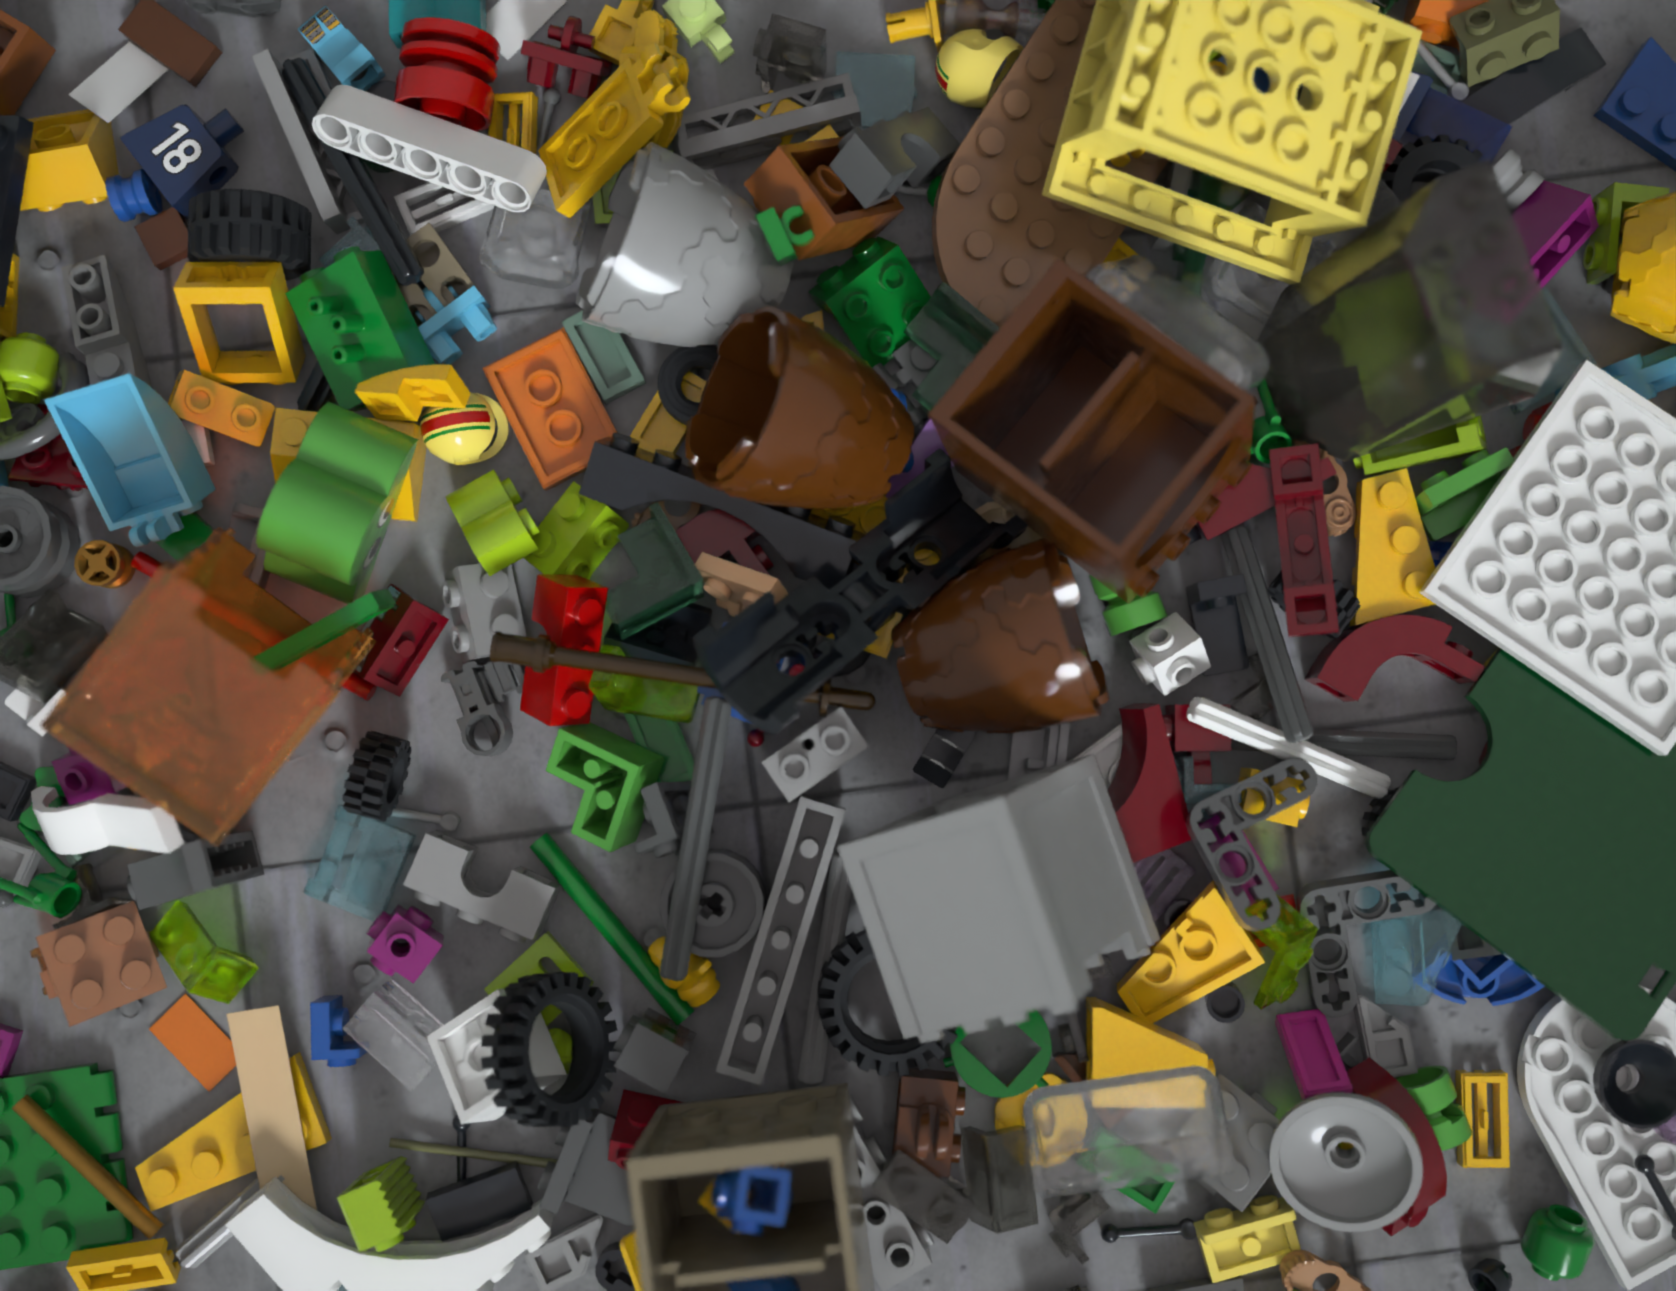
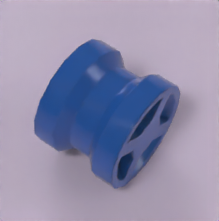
M144 169L133 171L132 176L123 178L120 175L106 178L108 199L116 216L122 222L135 220L137 214L146 213L151 216L162 212L160 192Z

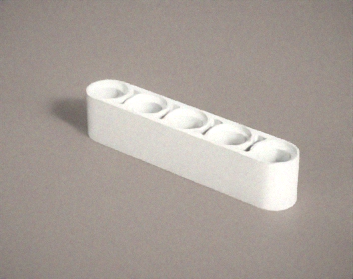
M336 85L312 120L313 131L317 137L333 148L512 212H525L529 209L547 174L546 166L542 159L529 150L348 85Z

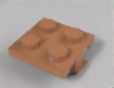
M134 901L35 938L47 966L46 971L39 973L49 1000L55 997L59 998L69 1027L167 988L156 959L160 956L151 931L146 932Z

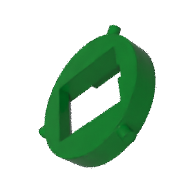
M1037 1010L1027 1011L1029 1017L1027 1021L1015 1023L1041 1047V1050L1009 1086L1004 1084L961 1043L969 1034L965 1033L963 1025L957 1026L955 1031L958 1037L953 1045L950 1044L951 1056L943 1059L945 1068L955 1066L961 1078L970 1087L991 1097L1006 1098L1017 1096L1035 1085L1044 1091L1049 1084L1042 1077L1048 1068L1052 1053L1051 1035L1048 1026Z

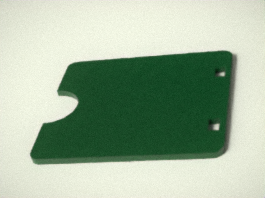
M1499 648L1482 671L1477 682L1471 686L1464 696L1478 710L1487 730V751L1481 765L1471 775L1458 781L1437 780L1422 774L1418 770H1412L1368 831L1366 847L1374 858L1607 1034L1620 1040H1634L1643 1033L1676 984V743L1667 756L1655 754ZM1651 965L1664 973L1649 994L1639 986V983Z

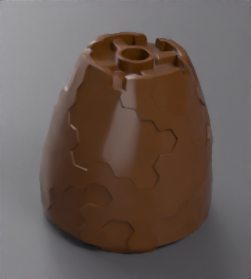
M765 306L757 309L752 314L744 313L739 315L718 340L717 353L719 356L709 374L697 414L691 416L687 421L685 453L686 458L693 464L692 470L695 480L710 488L723 491L731 497L783 507L838 509L869 505L886 497L892 483L888 482L889 478L892 475L900 474L908 463L914 437V425L910 414L906 411L904 404L891 391L888 383L861 357L832 335L789 312L772 306Z
M1044 537L1013 549L1007 548L950 579L914 608L891 630L894 648L904 647L905 655L898 657L896 663L902 688L910 708L917 716H920L919 719L924 727L956 732H965L967 730L986 733H1020L1042 730L1043 727L1067 724L1101 715V705L1107 703L1110 699L1105 673L1098 660L1091 661L1075 609V605L1080 599V590L1068 558L1059 555L1056 544L1049 543Z

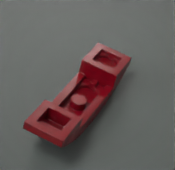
M1318 443L1270 449L1288 637L1339 632Z

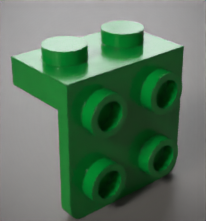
M878 236L866 239L857 245L852 251L853 256L840 267L833 266L824 271L817 278V285L808 291L818 307L833 315L860 357L866 360L871 367L880 362L884 366L893 359V352L925 328L929 327L931 329L941 318L940 310L899 245Z

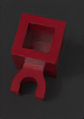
M1190 704L1165 705L1166 714H1162L1171 750L1187 751L1186 783L1212 784L1210 751H1232L1231 738L1189 721L1186 712ZM1220 704L1231 709V704Z

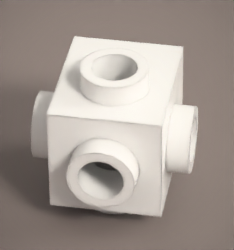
M1174 612L1129 641L1136 657L1131 664L1137 676L1145 685L1152 682L1164 696L1180 686L1186 685L1193 678L1211 668L1201 637L1177 612Z

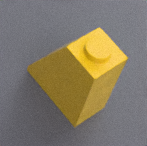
M1086 997V1091L1092 1103L1208 1104V1088H1214L1215 1065L1213 1059H1208V1055L1198 1043L1099 998Z

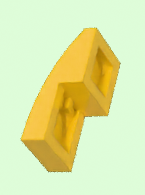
M441 364L415 366L387 372L358 383L355 389V393L376 419L418 422L423 406L465 409L471 394L453 366Z

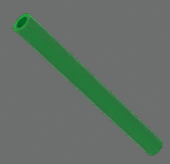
M548 832L536 840L529 848L677 1026L682 1023L695 1010L687 1001L679 998L676 989L669 988L663 983L659 974V968L651 961L649 954Z

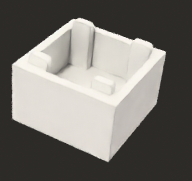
M504 989L496 990L427 1036L461 1124L496 1120L504 1115L507 1108L497 1107L493 1102L492 1098L500 1089L487 1090L484 1079L495 1074L494 1069H482L481 1064L482 1057L492 1056V1047L481 1046L482 1035H494L495 1029L485 1025L488 1014L500 1013L493 1006V1003L498 996H507ZM540 1012L533 1024L529 1056L535 1080L541 1089H545L567 1075Z

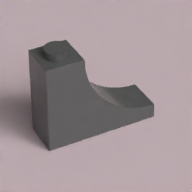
M253 830L198 839L181 844V848L169 854L164 853L127 864L129 871L127 888L131 898L137 901L138 909L142 910L262 876L264 871Z

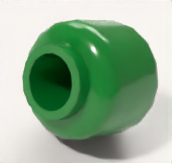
M1553 1204L1549 1208H1540L1533 1213L1521 1240V1249L1523 1255L1532 1263V1269L1541 1277L1552 1281H1558L1560 1278L1573 1279L1579 1277L1583 1272L1594 1247L1595 1239L1592 1231L1588 1228L1587 1220L1581 1214L1569 1207Z

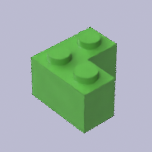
M591 722L589 724L569 725L559 728L546 772L585 790L571 833L608 852H613L637 841L645 817L643 812V803L645 801L641 789L657 782L665 757Z

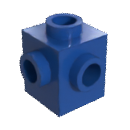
M772 1165L724 1170L723 1173H718L712 1192L713 1205L718 1206L716 1218L732 1220L731 1231L762 1235L763 1225L784 1226L785 1215L788 1213L792 1195L790 1170L771 1168ZM749 1186L751 1190V1198L749 1202L746 1203Z

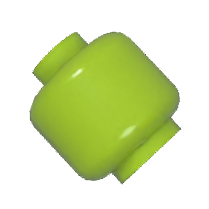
M22 332L17 334V337H8L0 341V378L8 400L20 404H37L41 399L53 395L59 375V354L56 349L46 344L47 341L42 336Z

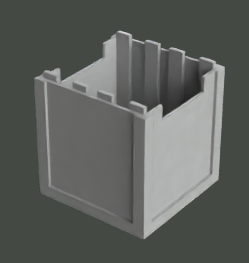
M1094 754L935 802L837 847L904 1038L918 1036L920 1043L941 1039L944 1037L942 1029L963 1025L966 1034L986 1030L990 1027L989 1019L1001 1017L1004 1026L1025 1022L1029 1019L1027 1011L1049 1007L1052 1016L1076 1011L1078 1009L1076 1002L1084 997V993L1093 987L1087 969L1105 964L1101 954L1123 950L1126 960L1148 956L1151 954L1149 945H1153L1160 939Z

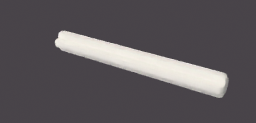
M1194 697L1190 702L1186 716L1193 723L1282 760L1291 758L1302 759L1315 769L1316 774L1371 797L1380 799L1388 794L1391 779L1386 774L1308 741L1289 743L1286 741L1282 730L1206 698Z

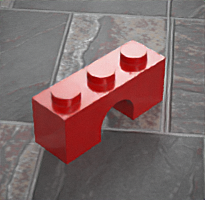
M537 574L531 620L541 624L547 635H550L551 640L557 646L599 652L608 587L579 575ZM554 665L552 668L546 669L545 673L534 672L531 666H525L520 710L548 726L589 724L597 671Z

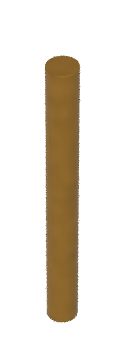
M28 1094L12 1107L31 1128L148 1239L160 1230L164 1224Z

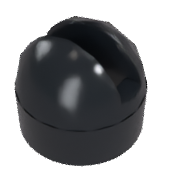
M1490 1258L1478 1262L1468 1272V1280L1474 1291H1509L1512 1287L1513 1279L1511 1273L1504 1270L1506 1266L1502 1261Z

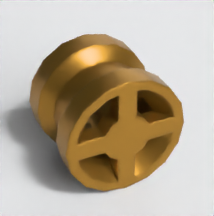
M93 540L79 548L75 556L74 567L77 575L83 582L93 586L117 589L131 581L135 573V568L131 567L133 554L119 544L104 540ZM109 558H112L113 568L109 566Z

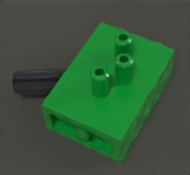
M359 246L346 248L333 256L335 263L327 268L320 267L304 273L299 277L301 284L285 293L317 358V362L297 401L298 410L319 412L329 402L332 394H334L339 406L352 412L365 410L368 408L355 393L358 383L403 368L435 365L382 250L361 251Z

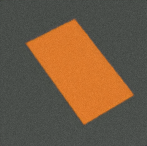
M186 993L149 1028L158 1040L208 1092L236 1066L232 1041Z

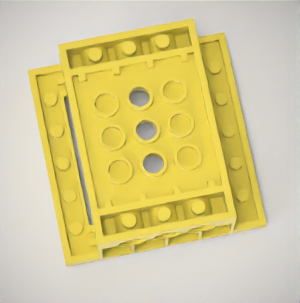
M1096 0L1042 196L1288 284L1300 283L1313 237L1359 228L1367 224L1423 31L1378 13L1380 7L1365 0ZM1212 49L1221 52L1226 60V71L1222 77L1215 75L1209 67L1208 58ZM1256 67L1264 69L1270 79V86L1266 94L1259 92L1253 84V72ZM1300 84H1303L1298 103L1296 99L1297 88ZM1141 148L1270 196L1271 200L1264 224L1107 167L1105 162L1106 160Z

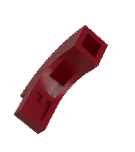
M1394 615L1355 625L1342 632L1338 638H1334L1319 653L1304 680L1343 702H1351L1360 699L1378 667L1395 656L1413 658L1458 684L1476 683L1485 666L1471 659L1474 653L1465 646L1452 641H1447L1445 644L1453 628L1452 626L1442 621L1419 615Z
M1369 1057L1346 1071L1353 1088L1352 1094L1371 1098L1394 1111L1414 1134L1422 1156V1184L1414 1203L1397 1220L1381 1227L1392 1237L1407 1226L1410 1228L1417 1226L1426 1216L1428 1207L1446 1196L1447 1173L1437 1137L1419 1105L1389 1072Z

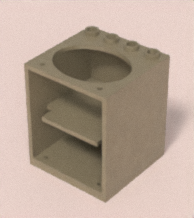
M848 1083L659 1105L626 1159L642 1291H730L725 1281L786 1274L793 1275L801 1291H875ZM783 1163L786 1164L782 1169L791 1171V1203L788 1213L785 1215L784 1226L763 1225L762 1235L743 1232L739 1234L734 1233L698 1202L719 1171Z

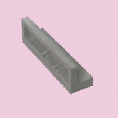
M311 47L281 61H278L269 49L252 55L251 57L322 220L336 234L365 223L359 210L347 214L343 205L347 189L338 173L327 168L325 160L328 155L322 145H320V148L315 141V138H318L313 129L309 127L306 116L282 75L283 63L287 59L294 60L298 57L304 59L307 65L311 66L314 77L327 98L332 88L317 53ZM333 179L340 181L337 189Z
M848 72L682 116L681 126L677 131L679 137L677 142L681 157L706 170L771 153L782 142L781 137L793 134L789 143L793 144L806 141L829 124L837 135L850 132L856 127L862 129L861 113ZM843 89L845 97L819 103L824 93ZM812 97L810 102L804 98ZM789 99L804 107L771 116L781 100ZM772 103L766 113L759 110L761 105ZM749 113L754 117L756 114L762 117V119L732 126L737 116ZM725 119L722 125L717 122ZM707 125L715 130L689 137L687 129Z

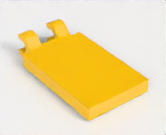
M655 42L650 43L643 49L637 61L628 57L538 150L539 156L546 166V179L555 209L566 217L571 218L664 126L661 118L663 114L679 112L689 104L691 98L686 86L683 84L675 92L666 94L673 88L671 80L678 74L679 67L675 57L672 55L663 63L655 64L662 58L660 49Z

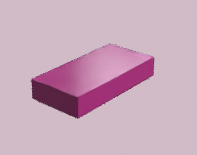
M1319 1009L1276 1015L1275 1025L1302 1101L1325 1093H1352L1351 1082L1325 1014Z

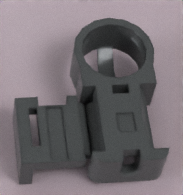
M469 661L462 665L461 670H450L441 676V682L451 683L464 716L456 720L461 731L462 742L467 750L473 754L481 756L500 755L511 744L513 737L512 724L506 717L502 705L494 702L502 703L506 701L504 695L514 690H517L518 694L522 693L525 673L524 665L504 662L495 663L491 661L483 664ZM510 665H513V668L520 683L519 686ZM492 718L495 719L500 725V735ZM480 720L490 736L493 746L490 750L484 751L475 742V726Z

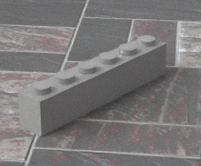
M803 794L800 796L715 1070L717 1073L758 1086L762 1084L845 815V807Z

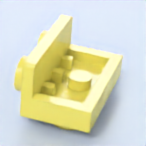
M1274 1195L1261 1196L1253 1199L1249 1203L1250 1206L1246 1207L1243 1212L1240 1210L1232 1211L1229 1208H1220L1204 1215L1205 1219L1193 1222L1208 1277L1212 1283L1279 1265L1283 1257L1288 1253L1301 1250L1293 1223L1297 1219L1295 1211L1283 1197L1277 1198Z

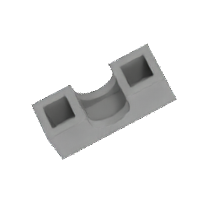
M438 830L425 833L403 883L404 886L415 890L414 898L432 906H440L441 902L458 909L456 915L461 919L478 925H482L484 920L501 927L499 930L500 935L519 943H525L526 938L533 941L541 935L562 887L557 881L520 866L511 870L508 880L500 892L490 893L484 891L474 882L471 873L472 863L479 848Z

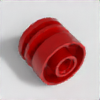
M425 17L415 18L406 22L402 29L401 41L403 45L399 53V60L406 68L399 70L397 74L393 102L476 132L488 129L492 122L495 93L488 84L494 82L497 77L498 69L496 63L499 60L501 48L497 39L480 28L452 19Z

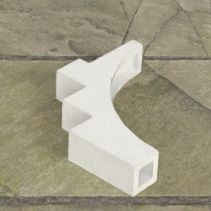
M274 1177L242 1203L225 1225L282 1291H337L341 1285L347 1291H492L494 1283L502 1279L515 1264L513 1260L526 1249L530 1253L536 1251L548 1240L552 1233L550 1229L554 1213L539 1208L543 1199L541 1198L532 1204L531 1210L517 1214L511 1219L480 1232L454 1237L443 1242L441 1240H402L395 1246L381 1252H377L374 1246L359 1252L348 1226L329 1219L305 1204L277 1177Z

